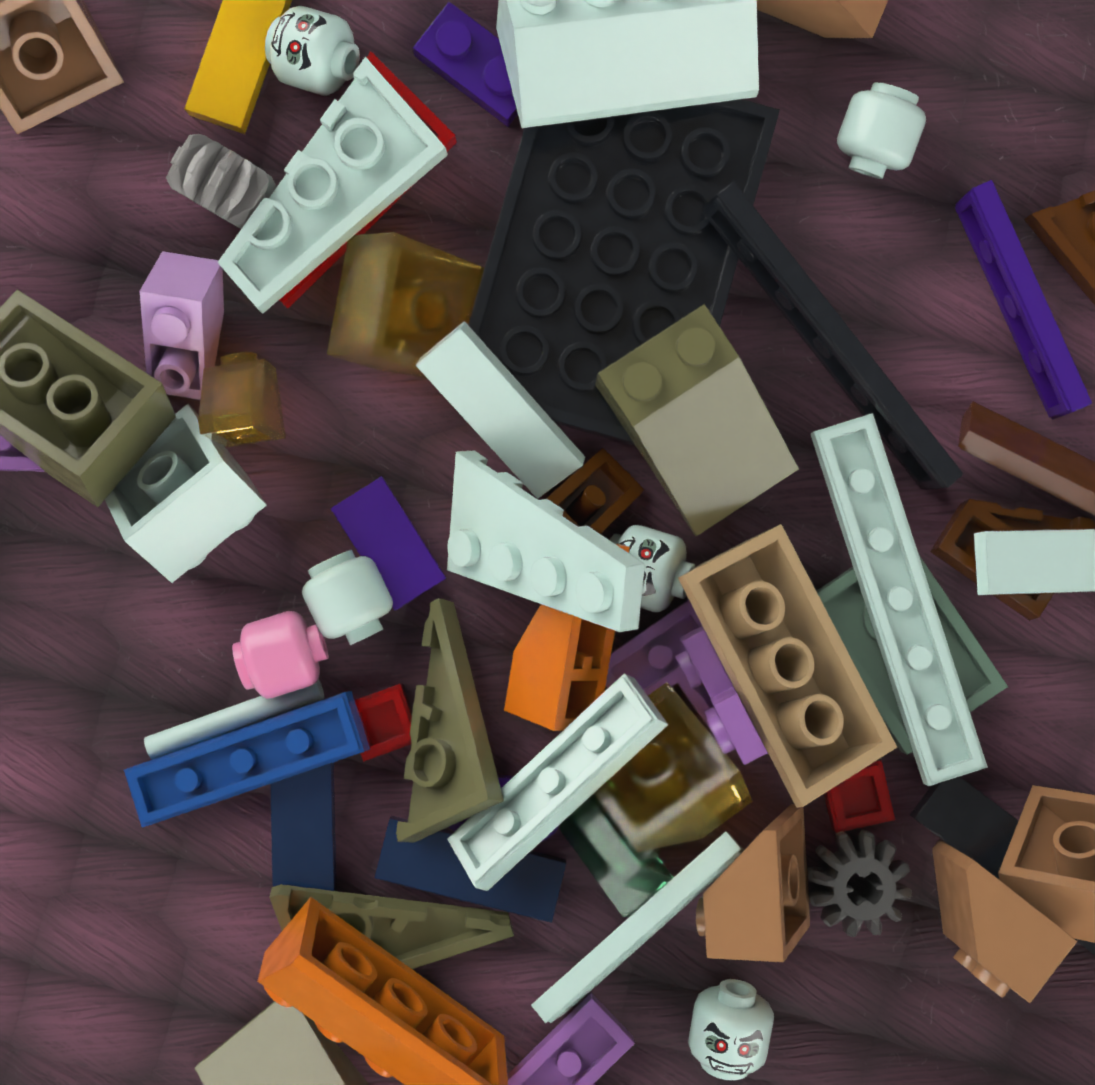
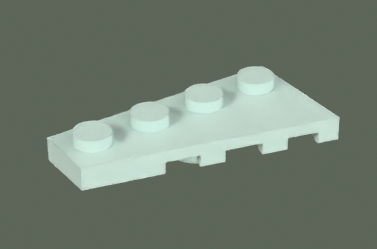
M366 57L354 71V80L340 100L334 99L321 117L322 125L302 152L298 150L284 169L286 175L269 198H263L217 262L262 314L448 155L446 147Z
M476 451L456 452L450 537L448 540V571L618 632L638 629L645 569L643 562L589 526H576L562 516L564 512L562 508L548 499H536L522 489L523 482L508 472L497 473L486 465L488 459Z

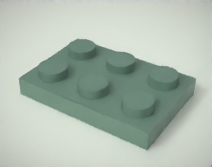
M920 557L969 711L972 712L1008 686ZM851 567L816 592L894 742L902 753L908 755L913 750L854 568Z

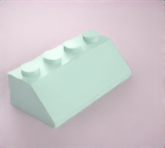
M499 0L496 29L521 128L757 97L759 91L756 0Z

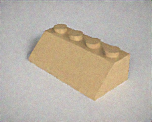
M782 524L734 546L678 578L796 808L804 807L897 748Z

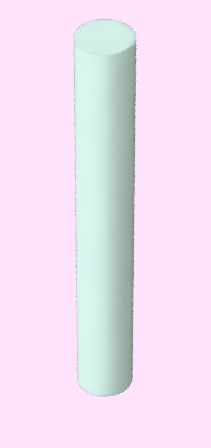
M318 679L312 686L274 698L266 699L259 696L149 735L144 738L146 751L153 760L324 699V692Z

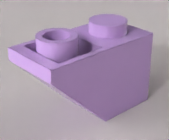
M162 251L139 291L146 373L161 382L168 395L207 401L210 395L224 315L223 268L217 263L219 260Z

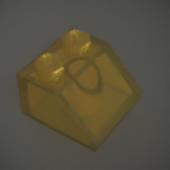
M395 232L354 235L347 243L327 355L372 369L427 378L418 369L416 363L421 356L464 321L469 324L485 267Z
M668 682L648 695L668 725L594 793L636 852L702 839L753 802L740 770L728 755L722 752L719 744Z

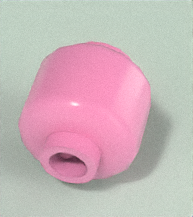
M286 611L246 624L241 631L240 642L232 645L234 662L246 690L255 688L266 699L314 685L320 675L319 662L329 659L324 636L320 633L317 625L308 627L304 618L295 611Z

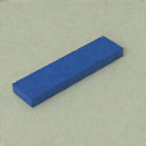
M348 691L124 769L141 827L143 828L370 750V746L352 691Z

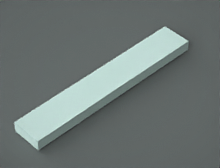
M873 413L814 431L810 435L923 784L931 786L988 768Z

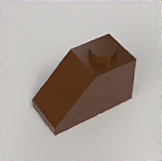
M602 448L546 499L564 510L562 516L576 526H589L601 534L645 489Z

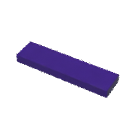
M990 180L972 188L955 204V209L1048 417H1051L1053 420L1093 404L993 181Z

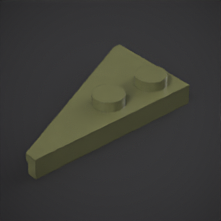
M440 598L430 603L429 617L424 625L422 646L431 648L427 684L426 686L416 685L410 728L412 746L406 758L404 779L413 780L408 822L398 821L396 835L398 842L415 843L504 801L454 602Z
M282 884L272 887L269 896L282 931L308 899L312 897L411 969L514 936L509 913L503 911Z

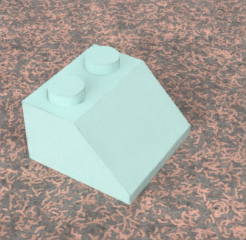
M189 404L185 405L175 414L176 418L105 499L124 541L171 583L187 570L195 568L202 563L209 552L235 531L247 526L254 516L267 506L247 473Z

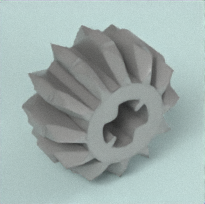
M201 134L189 135L183 146L178 147L170 162L172 166L166 176L173 190L240 229L243 228L263 198H269L277 187L272 176L234 151Z

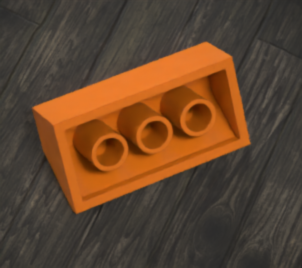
M310 897L265 951L257 982L264 986L267 994L281 1006H293L312 1019L318 1030L329 1040L336 1043L344 1042L364 1056L368 1065L379 1075L387 1078L393 1076L404 1085H508L505 1038L503 1034L314 898Z

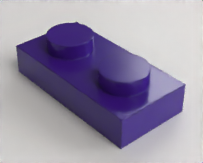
M448 2L413 47L414 56L509 127L518 115L500 41L451 2Z

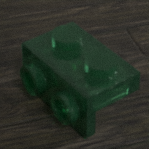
M604 783L560 824V831L623 917L629 918L674 877L659 859L660 850L655 842L641 828L632 824L622 811L624 803L608 784Z

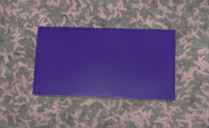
M382 476L330 508L359 555L371 558L375 562L392 597L394 611L447 579Z

